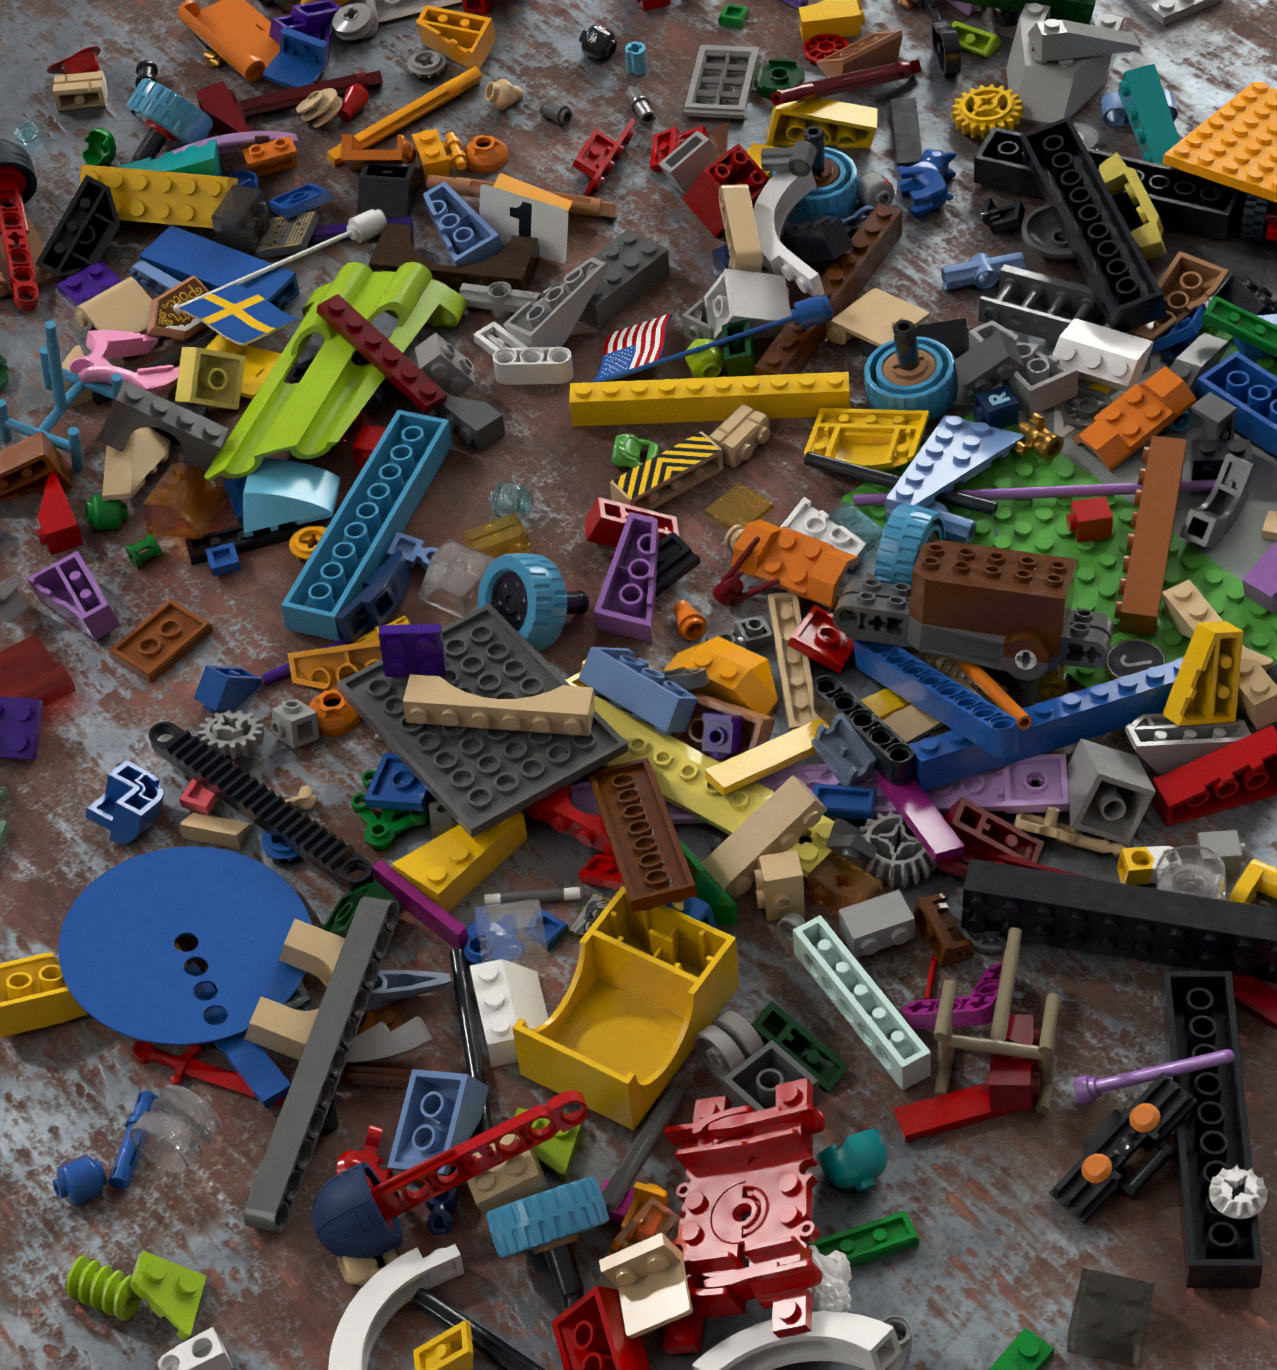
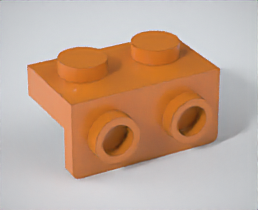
M290 136L241 149L245 169L256 173L258 177L297 166V150Z

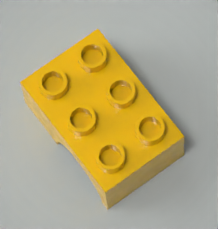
M622 886L579 941L580 951L577 967L571 984L557 1009L543 1024L534 1029H529L526 1021L519 1018L512 1029L520 1075L559 1094L569 1090L581 1092L589 1109L634 1131L694 1049V1037L712 1024L739 987L736 937L666 905L656 906L648 911L632 912L625 888Z

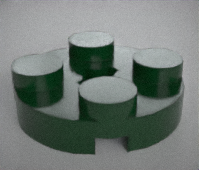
M787 58L771 59L769 64L764 67L760 64L754 73L755 86L758 89V94L762 97H769L772 93L777 92V90H786L793 88L795 85L805 83L804 68L802 66L801 68L798 67L796 61Z

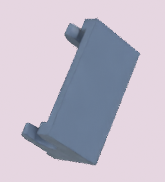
M839 713L835 715L832 724L828 728L822 723L818 727L811 744L840 784L853 787L871 778L877 759L844 714Z

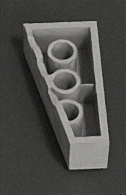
M993 320L969 330V350L998 330L1015 340L1024 367L998 385L1000 387L1007 385L1018 400L1019 406L1030 417L1033 413H1040L1078 396V370L1074 367L1069 366L1066 368L1060 364V359L1053 355L1047 357L1040 353L1038 347L1031 342L1029 344L1021 342L1017 334Z

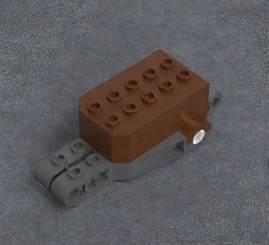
M944 540L923 544L913 569L911 586L907 583H882L880 580L873 578L849 581L845 585L832 617L836 628L846 632V638L916 648L922 652L1007 671L1013 677L1020 680L1037 679L1047 670L1057 671L1059 664L1089 669L1101 667L1106 662L1114 633V624L1106 615L1093 613L1088 609L1071 610L1077 559Z

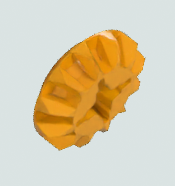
M308 526L295 532L289 541L291 554L295 555L298 561L302 559L308 561L327 528ZM314 540H316L317 544L314 545L313 548H308L312 545V543H314Z

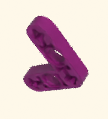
M1002 963L992 965L985 970L969 997H955L952 1010V1027L979 1026L993 1021ZM1015 978L1014 987H1015L1016 984H1017V978ZM940 999L910 1002L902 1010L905 1021L912 1029L935 1028Z

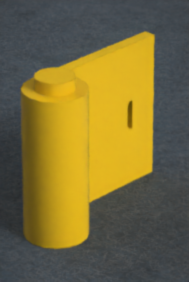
M220 334L205 348L246 356L241 397L249 399L254 398L282 354L248 345L241 346L225 339Z

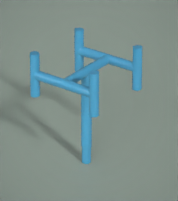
M47 321L44 324L46 346L40 347L39 353L44 387L47 390H53L55 408L42 424L35 428L8 416L6 400L0 399V438L3 443H9L12 440L11 430L28 437L42 431L56 448L71 453L73 470L81 471L84 466L79 429L77 427H70L68 429L69 440L49 432L84 388L115 401L123 384L122 375L119 373L112 374V387L100 382L84 383L80 381L79 374L62 368L56 323L54 321ZM64 381L73 384L67 393L65 392Z

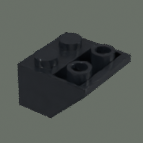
M365 161L359 177L357 215L371 209H379L383 212L386 219L409 217L419 190L415 164Z
M1233 274L1215 295L1255 315L1277 314V300L1274 302L1271 299L1273 293L1263 285L1258 286L1248 277L1241 279Z

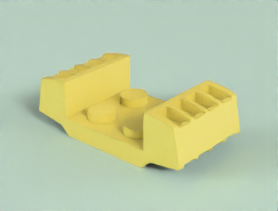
M1116 152L1099 165L1102 179L1112 197L1126 190L1133 206L1139 204L1136 210L1143 226L1131 231V234L1144 259L1147 261L1167 255L1162 240L1164 228L1159 215L1136 170L1127 167Z

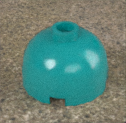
M877 1129L865 1130L846 1137L847 1142L838 1147L834 1143L816 1156L828 1181L838 1188H856L858 1193L867 1191L877 1185L875 1179L884 1172L888 1161L885 1142Z

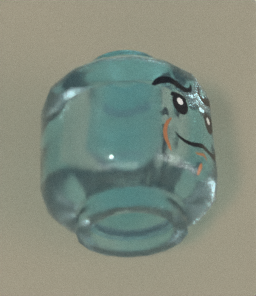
M502 482L496 486L495 490L490 492L488 504L492 507L493 514L497 518L520 521L531 512L533 496L529 493L527 487L522 484Z

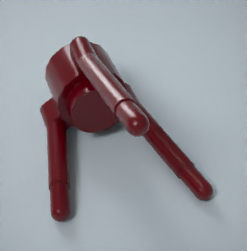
M757 536L753 539L729 572L721 578V582L714 587L713 595L720 604L729 606L736 602L740 605L747 598L780 583V579L776 578L747 592H742L744 586L739 578L744 572L743 570L738 571V569L760 541V537Z

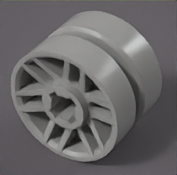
M731 1010L726 1011L712 1025L707 1026L694 1037V1046L701 1061L721 1082L723 1077L764 1046L752 1025L740 1014Z

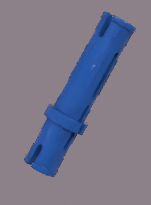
M139 1092L133 1113L127 1117L125 1136L108 1179L109 1184L115 1188H129L144 1139L151 1132L153 1126L151 1122L152 1116L159 1101V1097L152 1092Z

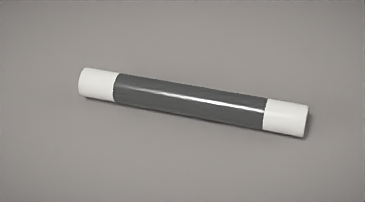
M580 887L484 894L485 907L581 900Z

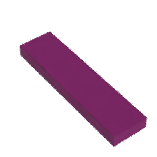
M878 775L877 784L934 862L964 855V844L914 778L908 784L894 785L888 782L882 775Z
M379 860L372 866L375 880L400 901L404 909L454 949L464 950L469 939L467 928L384 861Z

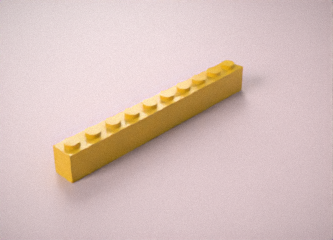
M849 372L570 383L569 396L572 427L726 421L742 404L753 408L754 411L757 410L767 415L769 419L817 417L820 408L850 409Z

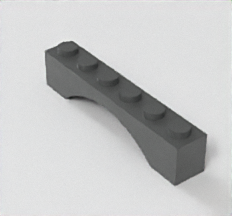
M410 344L403 354L419 368L415 347ZM448 394L445 403L428 412L432 417L449 420L451 431L456 432L466 444H471L479 451L505 436L503 415L485 401L468 400Z

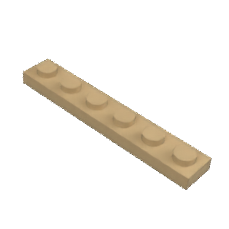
M789 592L767 594V603L772 633L774 634L773 640L788 731L790 732L819 719V716L813 710V682L809 658L787 646L789 638L802 622L798 595Z

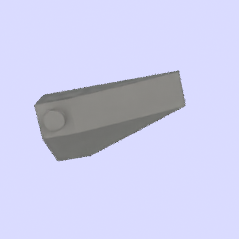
M591 257L564 277V283L553 289L549 287L544 290L545 296L532 305L529 301L524 304L503 324L504 327L528 347H561L567 341L609 266L606 262Z

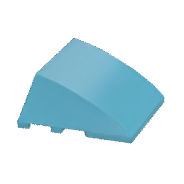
M264 458L258 469L247 475L243 491L244 537L254 536L253 531L270 527L271 531L279 530L280 524L293 521L300 525L333 517L340 486V477L312 465L284 459Z

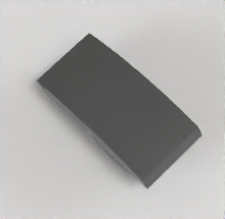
M760 615L735 621L734 630L706 636V641L719 636L749 651H755L770 642L774 634L764 617Z

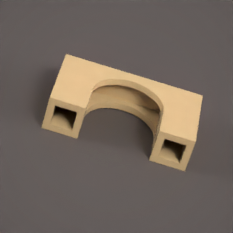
M294 919L278 961L315 975L327 988L345 938ZM261 996L249 1022L244 1039L300 1060L319 1008L310 1011L296 1010Z

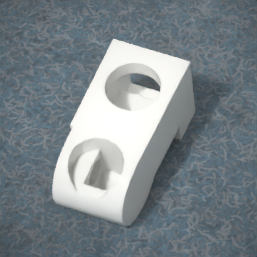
M213 1327L177 1345L174 1349L165 1353L158 1361L160 1370H231L234 1368L223 1342Z

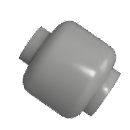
M875 172L868 173L859 180L858 200L862 204L875 208L877 204L889 206L894 198L893 185L881 174Z

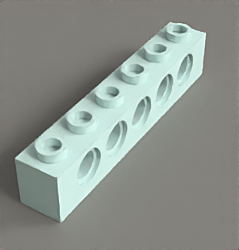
M820 915L793 929V945L796 957L903 1091L931 1076L930 1050Z

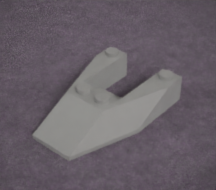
M1026 3L1019 18L1006 67L1008 89H1013V94H1019V100H1022L1023 118H1020V122L1045 126L1069 116L1072 119L1105 87L1118 53L1041 62L1028 37V32L1036 22H1044L1050 19V6ZM1099 13L1094 26L1123 31L1124 17Z

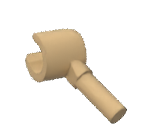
M305 785L300 787L298 796L285 799L284 801L286 803L289 801L292 806H298L300 809L310 810L314 806L316 795H312L313 787Z

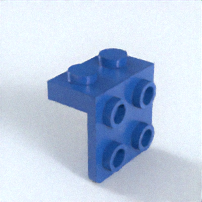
M283 27L280 31V51L263 71V78L288 88L313 84L328 65V42Z

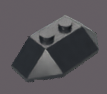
M86 174L35 263L36 266L57 278L75 275L90 265L101 261L121 226L110 187Z

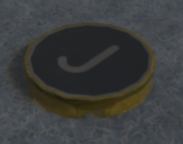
M1126 639L1117 642L1109 649L1105 662V672L1110 681L1122 676L1147 670L1150 667L1166 664V655L1160 647L1150 641Z

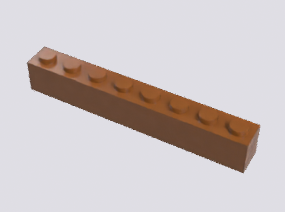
M1152 435L1150 447L1144 446L1142 464L1147 465L1146 468H1140L1138 485L1143 487L1142 490L1136 489L1134 507H1139V510L1132 512L1130 528L1135 529V532L1128 534L1126 551H1131V555H1125L1122 573H1127V578L1120 579L1118 595L1123 596V600L1116 601L1114 618L1120 619L1119 631L1150 636H1155L1185 460L1186 439Z

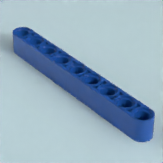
M853 639L856 667L860 671L993 756L1005 758L1014 756L1019 752L1017 721L1013 716L899 646Z

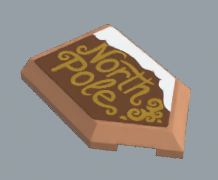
M196 276L189 277L151 301L147 336H164L174 338L173 340L185 342L209 327L202 321L183 312L177 314L173 310V306L176 303L180 305L209 292Z

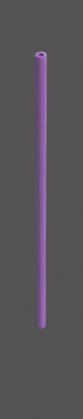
M1217 479L1181 481L1179 492L1212 491ZM1138 483L954 491L988 500L1131 495L1136 494V489L1142 490L1143 486L1138 485ZM889 493L854 495V506L885 505L886 497Z

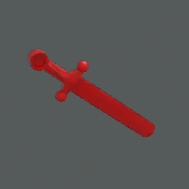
M138 1041L133 1046L134 1057L138 1063L155 1062L175 1069V1075H172L169 1079L172 1087H179L182 1084V1078L188 1075L255 1097L237 1073L195 1060L194 1057L200 1053V1047L197 1044L189 1045L187 1053L180 1056L154 1049L150 1042ZM286 1096L274 1104L283 1106Z

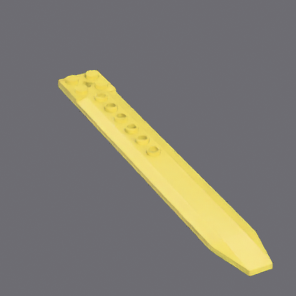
M566 680L571 686H577L571 683L570 681ZM594 695L595 711L628 744V752L603 766L610 767L648 757L663 799L726 834L731 835L774 793V791L755 781L723 796L705 779V770L720 762L670 735L657 732L650 724L635 719L631 714ZM822 815L820 821L815 826L808 828L799 837H810L811 843L804 842L801 845L798 838L797 843L792 848L784 851L797 850L803 876L812 881L816 879L836 854V852L826 847L835 821Z

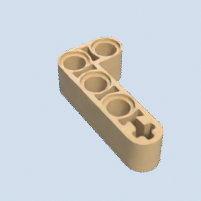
M747 184L720 185L719 206L730 255L728 269L761 273L763 261L762 248L749 187Z

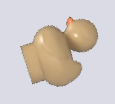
M500 79L496 82L490 81L485 90L486 101L492 102L499 110H504L515 102L522 100L524 95L521 87L512 85L507 79Z

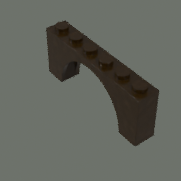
M386 223L370 259L369 268L373 272H396L401 265L416 262L430 270L432 279L444 283L457 293H460L462 283L490 286L495 282H506L511 286V289L528 291L540 260L538 238L512 235L508 244L500 252L484 261L464 266H445L430 262L415 252L412 225Z

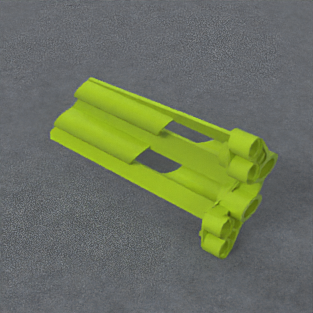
M351 262L342 266L333 282L317 288L302 308L303 321L204 475L205 480L211 481L220 475L232 479L247 476L258 469L267 455L289 450L292 456L305 460L324 455L333 445L337 444L385 379V376L372 364L360 366L352 362L351 358L356 349L316 313L318 304L339 294L370 324H373L376 317L383 312L398 318L397 327L389 341L404 353L425 323L433 324L436 327L439 325L446 327L456 326L467 308L466 300L444 283L432 279L430 270L420 263H405L396 272H373L367 265L358 262ZM314 333L322 335L325 342L301 381L294 384L285 383V378Z

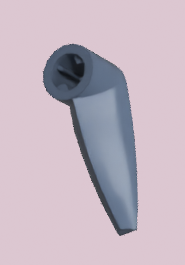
M410 970L379 971L364 1014H366V1011L384 1007L386 1002L416 997L450 984V974Z

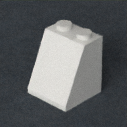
M725 269L704 296L708 325L713 327L714 341L723 339L722 325L748 319L750 327L753 329L792 316L788 300L789 288L786 287L785 276ZM787 323L753 334L754 339L777 337Z

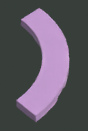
M280 131L239 132L200 140L182 146L172 152L185 151L186 147L197 145V147L207 145L208 141L216 139L220 155L238 152L237 148L251 147L252 145H259L288 136L291 137L295 145L298 142V138L295 133Z

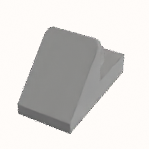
M17 573L0 583V619L7 623L12 622L28 607V604L19 595L17 590L24 582Z

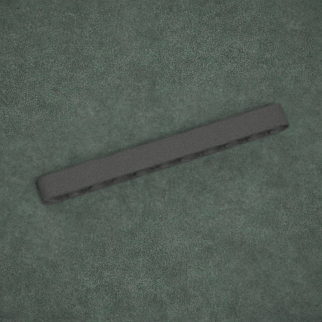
M365 896L358 903L244 1210V1222L248 1227L280 1233L288 1223L399 918V906L394 900Z

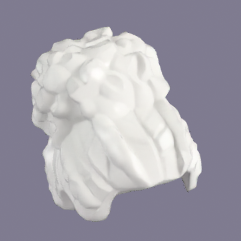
M809 1245V1248L812 1250V1261L822 1272L821 1284L807 1288L812 1294V1312L834 1311L848 1313L851 1310L850 1302L852 1298L848 1293L850 1288L847 1284L852 1279L850 1262L847 1260L846 1254L835 1250L829 1255L824 1256L819 1253L816 1246Z

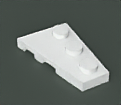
M803 497L780 526L781 528L784 526L832 544L834 548L858 556L860 559L866 553L865 542L844 526H837L829 520V515L823 510L818 511L812 507L811 501L806 497ZM855 566L849 567L848 569L853 570Z

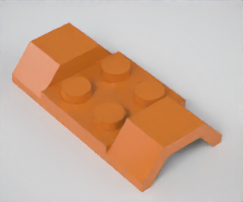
M1164 366L1140 385L1137 383L1093 417L1094 422L1077 434L1073 441L1077 445L1081 442L1097 454L1106 469L1112 471L1147 443L1152 435H1157L1197 402V399L1185 381Z
M759 519L747 523L734 545L731 568L753 539L758 536L760 537L759 543L738 571L743 570L744 575L764 583L779 578L780 583L774 587L833 609L836 603L837 587L848 568L858 565L860 558L836 549L827 542Z

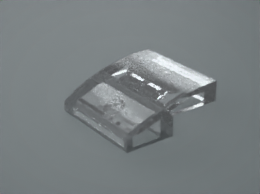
M539 899L474 907L482 963L503 959L526 968L549 966Z

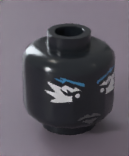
M598 24L592 25L589 29L585 28L579 38V42L582 43V52L598 61H603L606 58L610 59L617 47L614 33Z

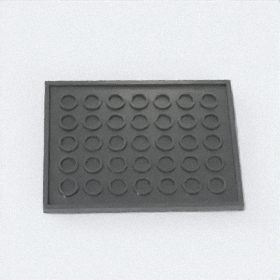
M490 603L442 627L446 676L440 677L464 692L494 699H518L546 693L562 685L571 686ZM382 659L337 682L338 692L471 838L628 752L627 742L596 711L594 712L590 736L406 723L403 699L409 676L385 677Z

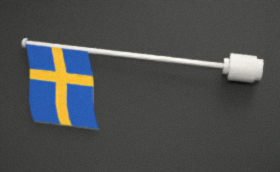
M371 209L349 219L347 232L183 304L178 305L176 303L173 306V310L177 314L183 312L202 321L222 337L241 346L248 345L300 320L281 311L259 294L239 284L349 236L352 240L362 243L380 235L387 223L386 217L379 209Z

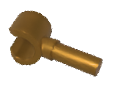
M208 50L204 54V56L210 58L205 64L213 68L220 67L222 61H224L223 58L212 50Z

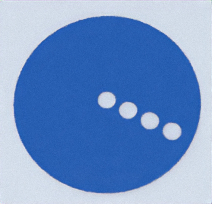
M199 846L166 848L126 860L103 873L84 889L73 903L62 925L58 949L59 963L63 979L76 1002L90 1016L109 1029L130 1038L155 1044L195 1045L210 1043L247 1031L261 996L285 1005L301 985L307 972L278 960L294 919L310 925L311 921L304 903L294 888L282 876L261 862L239 853L218 848ZM181 935L195 936L199 943L192 951L182 952L174 945L175 940ZM194 958L203 959L207 962L208 969L202 975L191 976L184 970L185 963ZM208 982L217 987L218 993L210 1000H200L195 997L193 993L194 988L200 983ZM220 1007L226 1010L228 1017L222 1024L211 1025L205 1022L203 1015L209 1008Z

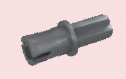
M629 86L628 90L625 91V95L631 103V110L638 115L643 125L652 124L656 119V115L649 106L650 101L642 95L637 86Z

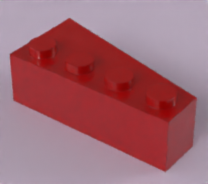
M1271 725L1153 779L1152 785L1156 792L1151 801L1165 826H1173L1277 795V731L1274 726Z

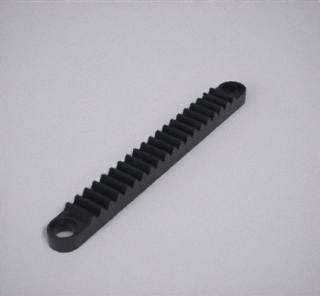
M165 721L155 724L150 729L148 735L151 747L157 754L340 885L353 891L374 881L371 863L358 854L352 845L347 846L342 838L337 839L335 833H329L325 826L320 827L316 820L312 821L308 814L303 815L298 807L295 809L292 806L291 802L288 801L286 803L281 795L276 796L274 790H268L264 783L259 784L257 778H251L247 771L242 772L240 766H234L230 759L225 760L223 754H217L213 747L209 748L206 742L203 741L201 743L196 735L193 737L189 730L184 731L176 724ZM161 735H172V738L168 741L160 742L157 740ZM356 870H362L366 873L360 879L349 877Z

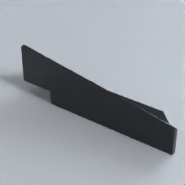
M966 318L919 325L915 332L916 336L940 342L949 349L954 357H960L969 351V330L974 328L967 329ZM861 339L863 354L869 357L878 347Z

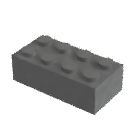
M627 229L596 253L593 258L606 262L609 267L579 320L600 330L670 274L668 249ZM564 279L561 282H559L557 286H560L562 283H564Z

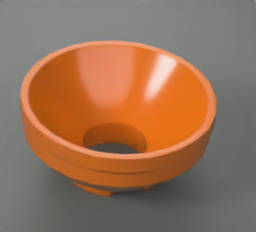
M478 135L463 149L467 157L466 168L476 173L497 171L506 165L509 158L506 145L493 136Z
M338 689L320 693L309 704V707L317 712L319 734L322 736L338 737L353 731L362 719L338 692ZM332 698L341 700L335 707L324 705L327 700Z

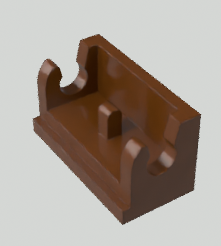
M945 893L918 897L913 914L915 922L940 968L972 959L974 956V952L970 948L974 946L971 939H964L948 910L947 903H940L948 900Z

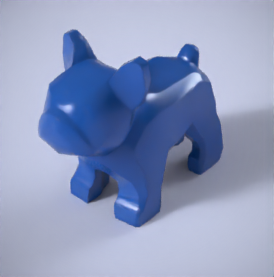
M926 149L919 163L910 167H897V174L901 179L910 178L909 180L897 181V189L901 196L910 194L914 204L910 206V212L914 218L927 215L944 205L946 201L954 198V195L948 192L944 179H951L956 176V173L949 168V163L956 157L955 151L944 153L942 150Z

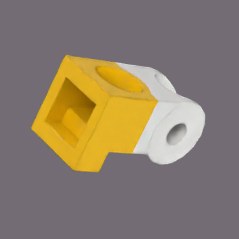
M1171 846L1122 848L1116 868L1122 884L1135 886L1137 884L1156 882L1171 884L1180 880L1184 875L1178 852Z

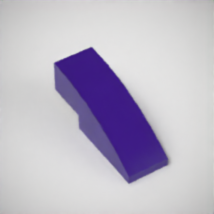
M320 0L294 5L291 8V15L271 19L269 37L280 44V31L283 27L314 36L316 31L319 29L322 31L326 28V25L332 24L334 14L342 7L332 0Z

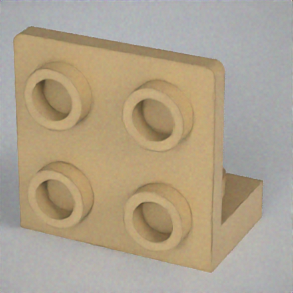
M663 1233L599 1260L601 1273L618 1287L625 1331L630 1339L693 1312L682 1252Z

